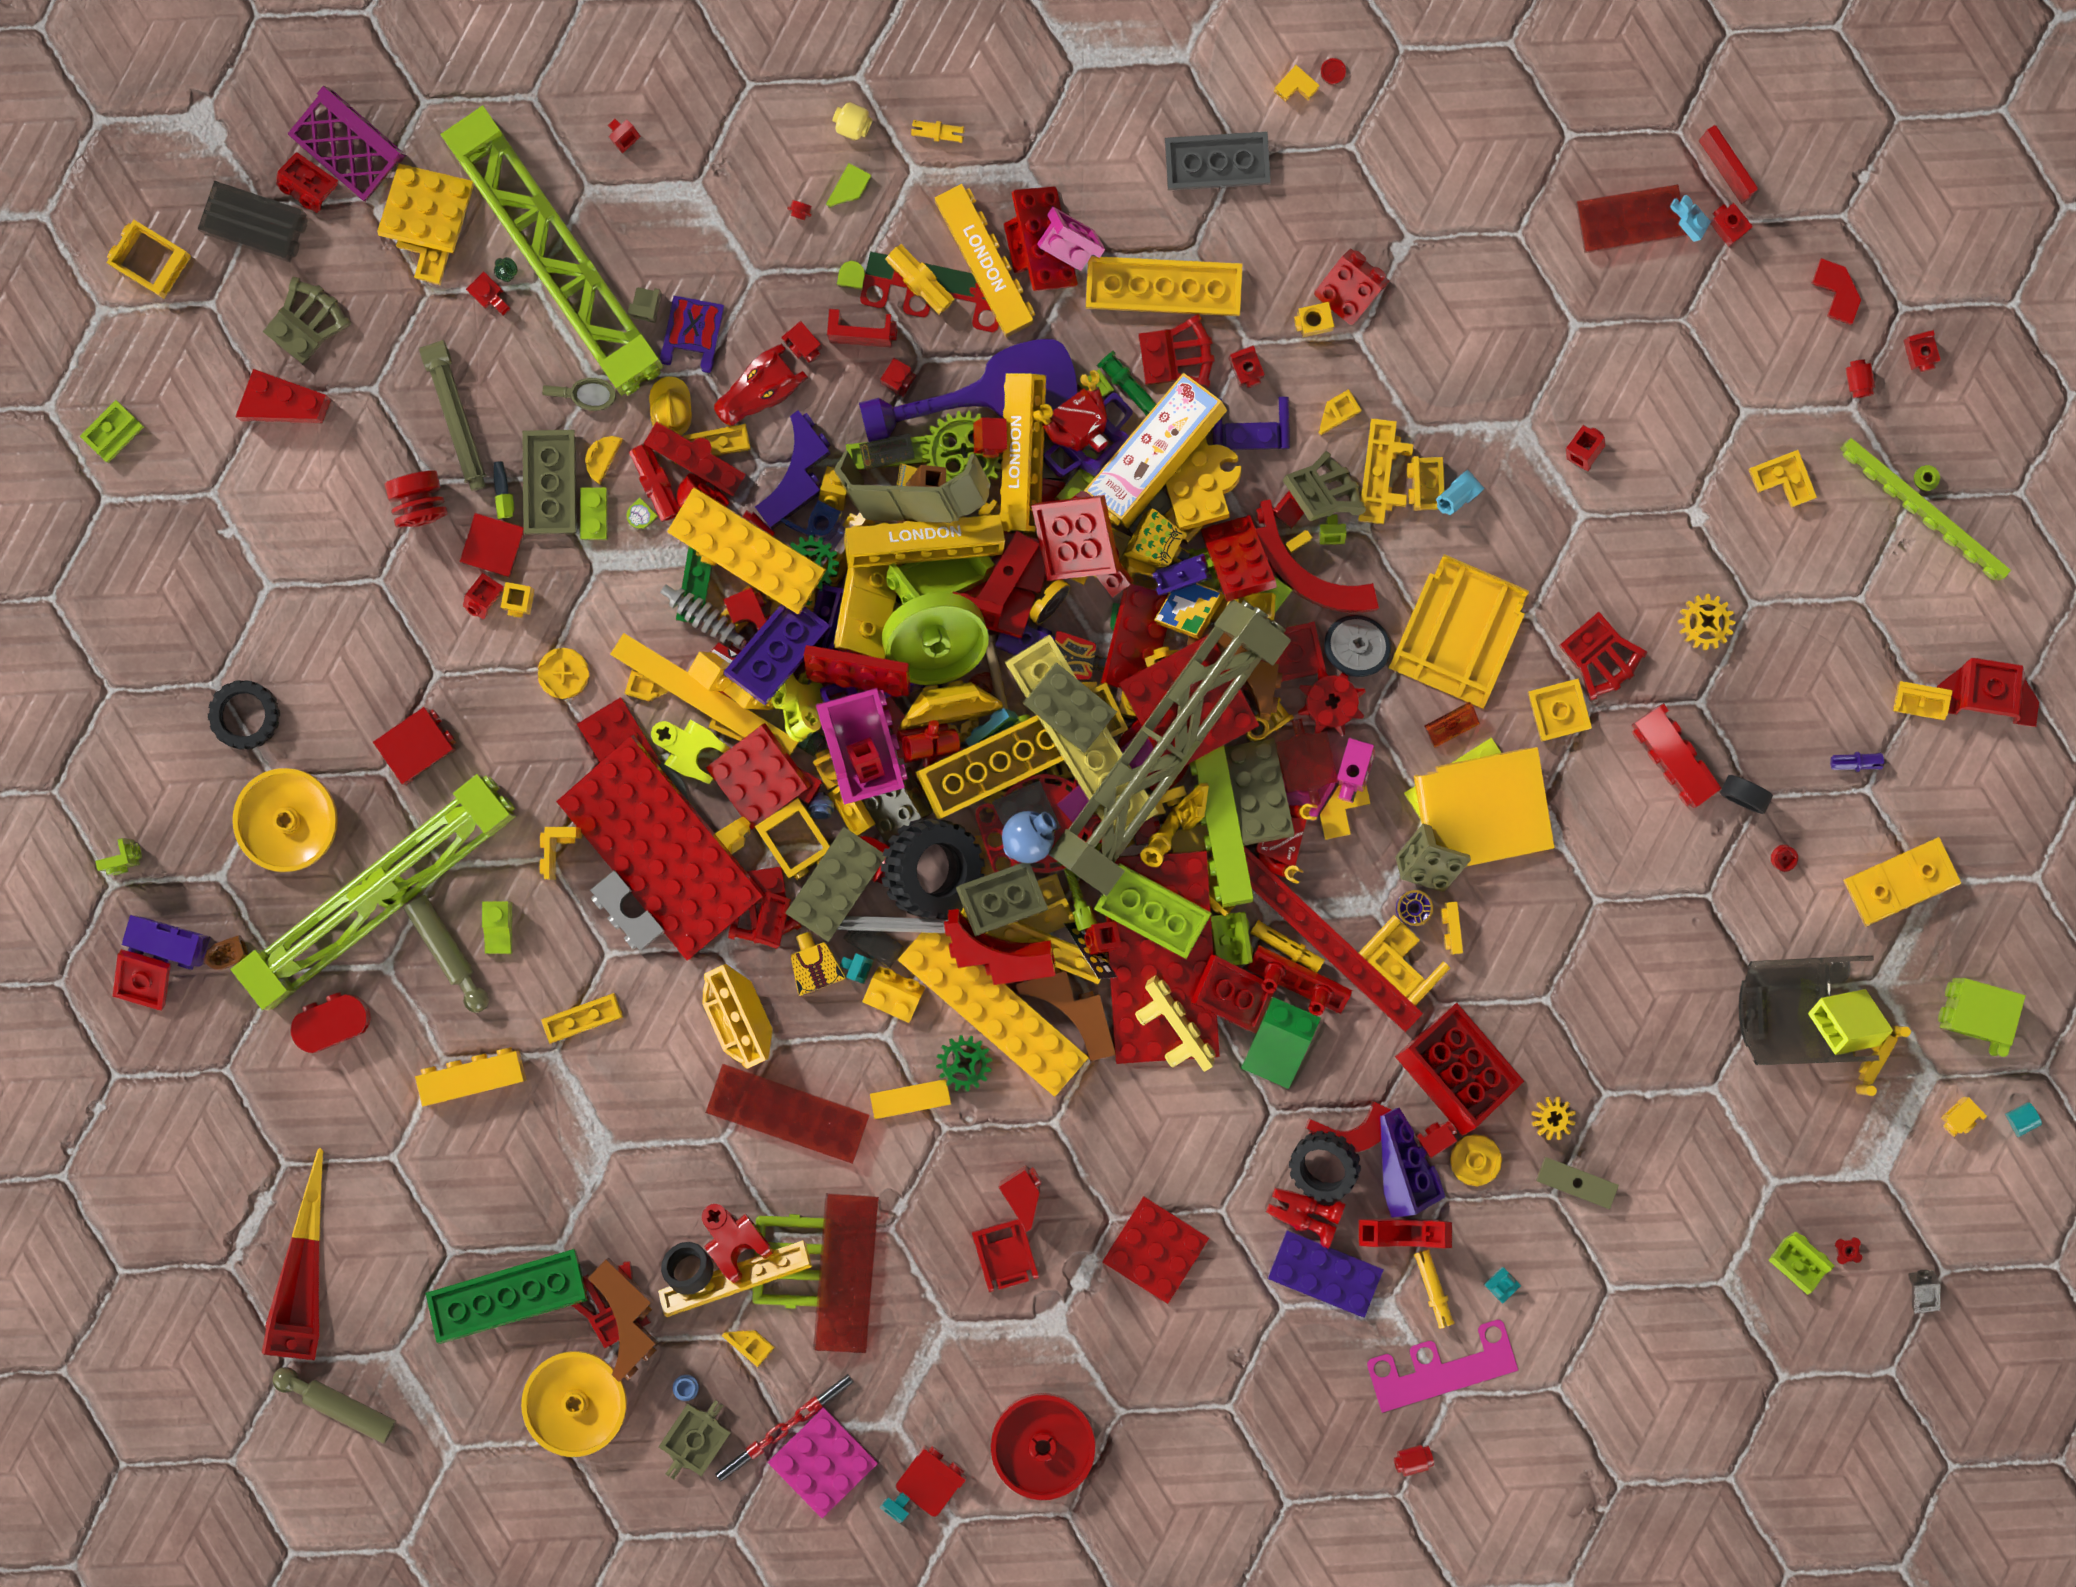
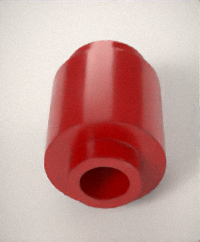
M1865 359L1850 362V367L1845 369L1849 392L1853 394V398L1874 395L1873 389L1876 387L1872 364L1866 363Z
M1418 1445L1397 1451L1394 1464L1397 1473L1402 1472L1403 1476L1406 1477L1428 1471L1429 1467L1434 1466V1460L1429 1446L1423 1447Z

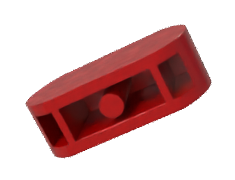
M341 992L326 997V1003L317 1005V1002H313L302 1007L303 1012L297 1014L292 1021L291 1037L296 1046L305 1052L317 1053L367 1031L371 1021L368 1005L355 995H341Z

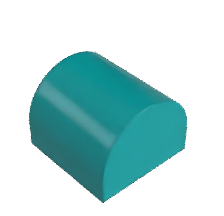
M2026 1102L2005 1113L2016 1137H2020L2042 1125L2038 1112L2030 1102Z

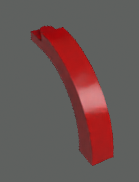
M1271 499L1260 501V508L1256 509L1258 523H1263L1264 527L1257 528L1256 532L1271 570L1282 583L1301 598L1326 609L1348 613H1364L1379 609L1374 583L1359 586L1338 585L1319 579L1303 569L1292 558L1282 543L1276 526Z

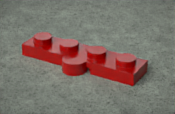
M658 421L655 422L643 443L731 496H734L746 473L712 454L711 443L707 438L698 437L691 442Z

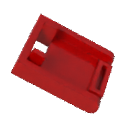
M1019 1219L972 1232L989 1292L994 1291L993 1280L997 1281L999 1290L1028 1282L1027 1270L1030 1269L1033 1278H1039L1026 1230ZM1011 1227L1012 1237L988 1243L986 1234Z

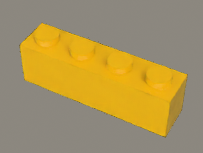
M512 1047L497 1050V1056L487 1058L485 1053L471 1057L472 1062L462 1064L461 1060L446 1063V1069L437 1071L436 1066L421 1069L422 1075L415 1076L422 1107L527 1081L520 1051L513 1052Z

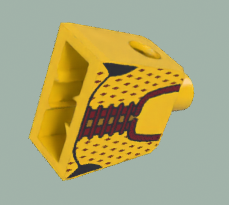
M810 931L796 936L801 951L792 954L791 960L799 996L847 979L826 942L815 945Z

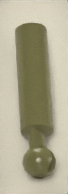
M423 895L407 904L403 908L448 981L451 985H459L465 994L463 1000L465 1007L474 1013H479L486 1009L489 1003L487 992L482 988L476 987L470 977L473 973L471 966L427 896Z
M279 1368L273 1376V1385L279 1392L287 1393L294 1391L302 1395L303 1404L383 1444L386 1443L396 1424V1420L317 1380L308 1384L298 1379L296 1371L292 1368Z

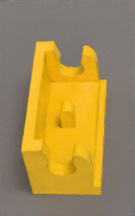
M1900 681L1897 685L1893 711L1945 721L1948 715L1952 690Z
M1066 898L1048 905L1046 911L1019 920V922L1050 934L1065 927L1063 923H1073L1075 919Z

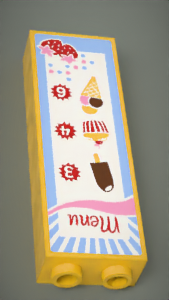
M1183 373L1084 491L1091 496L1105 495L1110 521L1116 526L1121 523L1128 529L1226 413L1227 409L1223 402Z

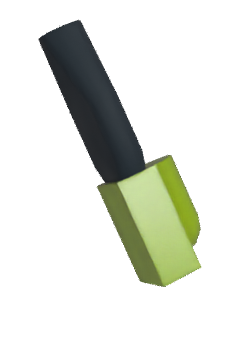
M503 461L494 462L498 520L513 517L515 509L513 494H508L507 476Z

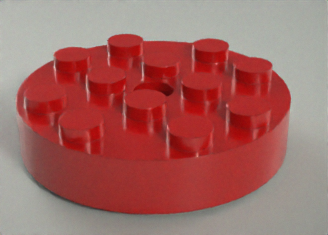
M1051 1393L1026 1395L1010 1404L1002 1412L994 1426L991 1439L993 1465L1001 1480L1011 1490L1021 1496L1034 1500L1060 1498L1075 1490L1085 1480L1091 1470L1095 1457V1438L1092 1426L1084 1412L1065 1397ZM1041 1440L1049 1441L1051 1446L1049 1451L1040 1453L1036 1449L1037 1442Z

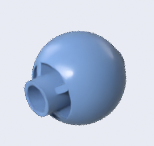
M1023 811L1013 815L1006 822L1002 832L1005 854L1009 858L1021 863H1035L1045 858L1054 844L1053 830L1057 827L1054 818L1047 812L1039 814L1033 811Z

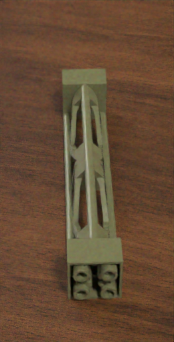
M1235 600L1230 601L1214 623L1215 627L1073 824L1061 835L1049 852V855L1107 896L1125 872V870L1115 864L1116 860L1261 659L1271 665L1275 664L1291 641V639L1284 635L1286 629L1275 621L1269 620L1266 613L1257 607L1254 608L1243 600L1241 604ZM1223 633L1232 638L1233 640L1215 664L1208 667L1202 665V662ZM1240 646L1247 650V652L1234 655ZM1227 669H1231V670H1229V671H1227V672L1221 674L1222 671L1227 670ZM1234 679L1199 727L1205 694ZM1203 680L1189 699L1190 685ZM1175 702L1178 704L1177 717L1163 737L1154 733L1153 730ZM1191 715L1189 732L1187 733V719ZM1150 736L1158 744L1141 766L1131 770L1127 766ZM1174 737H1175V747L1170 744L1171 741L1174 739ZM1166 749L1171 752V754L1161 757ZM1160 770V771H1158V772H1156V773H1154V774H1152V775L1146 777V776L1148 775V773L1153 772V771ZM1160 781L1125 830L1130 798L1135 793ZM1129 782L1115 802L1116 787ZM1101 804L1105 807L1104 818L1088 841L1085 842L1078 837V834ZM1117 818L1116 829H1115V835H1114L1113 823H1114V820ZM1101 839L1102 854L1094 849Z

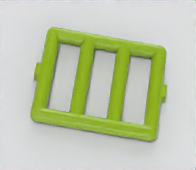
M789 1214V1217L758 1216L755 1225L764 1237L766 1226L823 1228L822 1244L806 1243L809 1254L822 1255L821 1270H802L779 1278L821 1281L820 1296L763 1294L762 1284L753 1287L752 1301L755 1304L785 1305V1308L796 1309V1306L827 1307L830 1304L832 1219L800 1217V1214ZM768 1242L772 1247L773 1251L794 1244L782 1242ZM754 1250V1257L759 1256Z

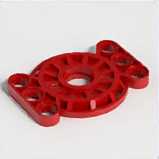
M1039 774L1030 776L1017 782L1006 792L1000 801L998 809L989 803L982 804L977 808L975 813L976 821L994 873L998 872L996 861L1001 857L1008 858L1011 862V867L1015 866V864H1021V862L1011 859L1005 854L1003 843L999 847H991L987 841L988 836L994 832L1002 836L1006 822L1019 812L1033 811L1038 813L1040 811H1049L1055 815L1058 824L1054 832V847L1064 831L1073 824L1057 804L1070 793L1065 789L1067 785L1072 787V791L1078 786L1076 779L1072 783L1056 775ZM1045 778L1061 781L1062 784L1058 786L1045 783ZM1039 779V784L1031 785L1027 788H1024L1022 785L1030 780ZM1018 787L1020 792L1010 803L1007 802L1006 799L1010 793ZM1003 806L1007 808L1006 814L1001 812ZM984 808L992 809L995 814L994 819L989 823L981 821L979 817L980 811ZM1098 815L1091 816L1078 834L1080 839H1082L1085 833L1088 836L1085 842L1088 841L1095 828L1101 823ZM1048 854L1042 860L1035 862L1044 864L1045 869L1032 867L1033 872L1050 873L1060 871L1066 867L1061 865L1050 868V863L1058 861Z

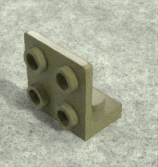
M910 767L905 768L908 779L903 780L905 788L861 800L874 820L875 826L884 841L889 840L892 835H897L898 829L903 825L909 826L911 821L921 820L934 813L924 789Z
M1424 823L1395 856L1401 880L1441 892L1446 891L1471 861L1468 854L1436 845L1432 826Z

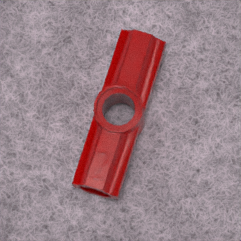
M645 444L633 448L629 451V454L640 475L639 480L648 498H651L662 522L675 518L680 511V507L671 491V483L663 467H660L653 449Z

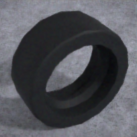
M1728 775L1720 791V794L1726 799L1760 814H1765L1773 797V794L1763 787L1734 775Z
M682 1242L673 1246L665 1254L661 1263V1273L664 1280L680 1294H695L703 1290L713 1276L714 1265L711 1257L699 1244L693 1242ZM694 1255L700 1258V1268L692 1278L686 1281H678L674 1277V1270L682 1259Z

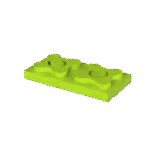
M1119 863L1118 866L1125 870V872L1107 896L1102 893L1094 910L1187 959L1212 913Z

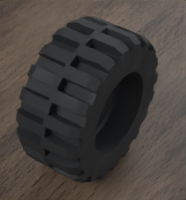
M924 818L923 820L911 821L909 826L903 825L898 829V836L892 835L888 841L891 846L889 849L885 848L882 855L886 857L885 864L881 863V871L885 872L882 883L883 886L889 887L887 891L889 898L896 900L895 905L901 910H906L908 914L930 919H947L948 910L959 909L962 911L963 905L956 887L985 875L981 874V867H985V862L979 856L982 853L980 845L973 843L975 837L971 832H965V827L946 820ZM937 844L944 850L949 864L948 874L945 882L939 889L932 893H927L919 883L917 865L923 852L928 847Z

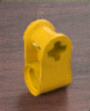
M1277 697L1279 698L1277 713H1271L1270 720L1259 719V714L1255 715L1258 723L1263 727V734L1256 736L1249 731L1245 733L1249 740L1253 742L1260 741L1294 718L1282 706L1280 697Z

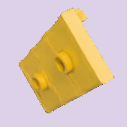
M889 565L848 568L834 640L836 649L848 653L882 659L886 658L882 645V632L887 620L894 611L897 593L895 590L890 589L886 581Z
M1939 837L1843 880L1865 927L1961 884Z

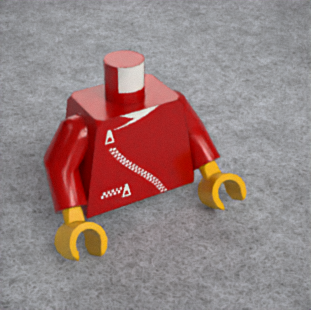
M1092 370L1090 371L1091 382H1089L1086 374H1083L1080 378L1081 383L1084 386H1088L1089 389L1087 391L1082 389L1055 410H1052L1050 405L1043 404L1040 405L1043 414L1040 410L1034 411V419L1036 421H1043L1042 426L1053 443L1068 448L1071 447L1075 451H1080L1088 444L1096 452L1102 451L1107 446L1108 440L1102 435L1107 422V413L1100 388L1096 387L1100 377L1097 371Z
M1288 805L1294 837L1261 842L1256 845L1255 852L1258 853L1259 860L1272 873L1287 878L1295 884H1298L1299 881L1293 878L1294 874L1298 871L1303 873V870L1295 865L1306 820L1317 819V817L1309 815L1310 809L1318 808L1317 805Z

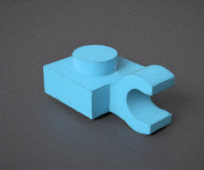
M1684 195L1681 202L1675 198L1670 207L1680 216L1679 225L1693 242L1701 240L1711 221L1696 204L1693 205L1689 196Z

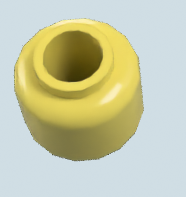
M848 102L843 108L838 107L832 121L836 123L835 129L838 134L856 141L861 136L866 137L872 123V118L869 117L867 109Z

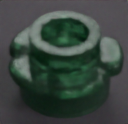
M509 257L496 259V266L494 267L495 276L504 282H510L518 272L516 263Z

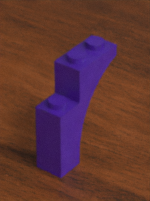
M799 410L790 416L794 431V449L789 468L777 488L755 506L771 530L820 495L818 487L822 484L813 472L809 475L807 472L830 455L827 448L831 445L822 433L820 435L815 433L812 429L815 423L807 413L802 415Z

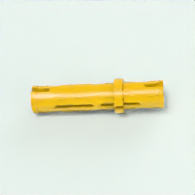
M1259 919L1250 932L1251 935L1256 936L1292 958L1291 961L1299 962L1316 973L1325 961L1324 958L1306 949V945L1302 943L1299 945Z
M1430 1249L1414 1253L1430 1299L1428 1304L1434 1310L1439 1329L1444 1328L1446 1324L1447 1326L1455 1324L1447 1304L1449 1299L1447 1295H1444Z

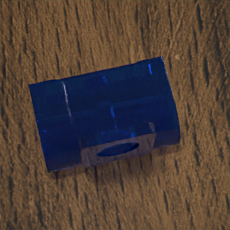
M818 500L809 517L806 530L784 518H781L780 522L808 538L810 535H813V538L819 539L822 537L823 541H829L836 535L844 517L842 512ZM819 522H829L827 529L823 531L816 529Z

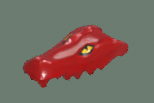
M782 343L756 357L732 385L730 390L714 404L715 413L723 423L734 426L748 415L751 416L763 411L765 408H771L782 403L802 382L808 379L804 371L794 375L780 358V355L786 351Z

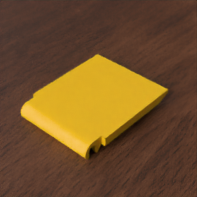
M1443 554L1435 574L1429 573L1389 665V669L1484 709L1525 615L1520 611L1526 596L1529 594V590Z
M1538 747L1435 766L1436 772H1427L1426 775H1414L1421 823L1432 826L1436 845L1470 855L1471 861L1467 866L1555 848Z

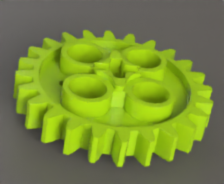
M957 411L956 418L953 419L948 413L946 415L947 422L939 418L937 420L939 428L930 427L929 430L933 436L925 435L924 439L930 444L923 445L922 450L929 453L923 455L922 460L929 461L930 463L927 465L946 468L948 462H956L960 467V470L956 473H951L946 469V482L964 472L971 454H975L972 452L974 451V444L970 443L968 435L974 433L973 423L981 418V414H978L973 419L971 418L970 411L967 412L966 417H962L960 411ZM951 436L955 439L956 445L951 448L946 447L942 439ZM961 448H965L966 452H970L967 458H963L962 454H957ZM942 453L955 454L944 458L941 457ZM975 454L977 458L984 461L985 467L983 471L987 478L997 480L998 475L994 470L1002 471L1001 464L997 462L1003 460V455L999 454V457L984 458L983 454Z

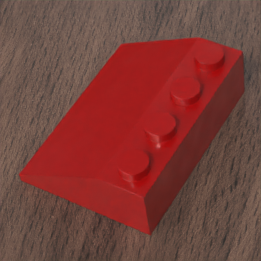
M1458 1003L1451 1006L1395 1056L1462 1136L1477 1128L1524 1082Z

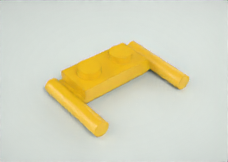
M1393 915L1360 950L1359 954L1416 1006L1451 968L1443 961L1426 980L1384 942L1401 923Z
M1892 1026L1893 1031L1891 1035L1880 1046L1871 1048L1874 1052L1869 1059L1866 1058L1862 1062L1858 1070L1861 1073L1858 1079L1863 1081V1084L1856 1086L1858 1094L1874 1096L1877 1093L1876 1087L1871 1084L1875 1081L1897 1043V1038L1908 1037L1911 1034L1909 1027Z

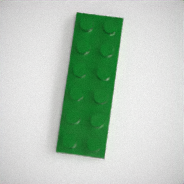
M575 1249L425 1293L436 1343L438 1344L588 1300Z

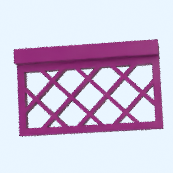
M322 86L317 92L318 97L288 132V135L360 199L366 202L398 162H402L406 154L329 87ZM321 103L328 109L329 120L316 121L315 111ZM334 123H345L347 125L348 137L335 138ZM317 124H329L330 138L318 139ZM312 125L313 140H303L297 133L303 126ZM352 131H354L358 136H353ZM363 139L366 142L367 154L354 155L353 140ZM348 140L349 155L337 156L336 141ZM331 142L332 156L322 157L319 154L318 143ZM371 147H372L377 153H372ZM382 156L389 163L382 171H373L372 157ZM367 157L369 172L356 173L355 158ZM350 159L351 173L341 174L338 171L337 160ZM327 160H332L333 166ZM369 175L370 186L363 193L357 188L356 176ZM346 177H351L352 182H350Z

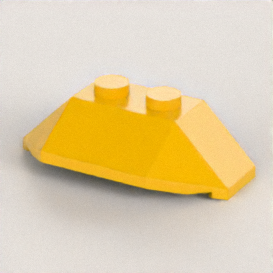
M954 681L944 688H938L937 685L924 688L923 692L919 694L898 729L905 730L928 726L931 720H936L939 724L988 716L1002 709L1003 704L1000 700L972 682Z
M727 964L705 973L703 1006L723 1051L736 1061L742 1063L746 1069L769 1059L773 1028L752 982Z

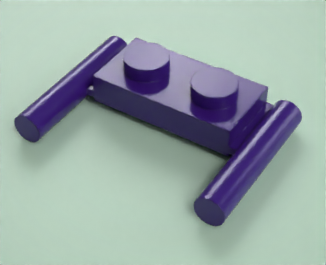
M1278 397L1279 423L1223 424L1221 417L1212 428L1213 445L1225 446L1231 450L1290 449L1289 397Z

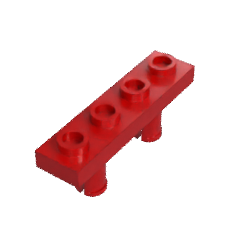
M1260 945L1252 957V963H1249L1247 968L1264 977L1262 989L1265 992H1275L1279 984L1310 999L1309 1011L1316 1016L1322 1015L1325 1007L1341 1014L1353 991Z

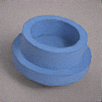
M681 1375L673 1383V1393L682 1401L692 1400L699 1391V1384L691 1375Z

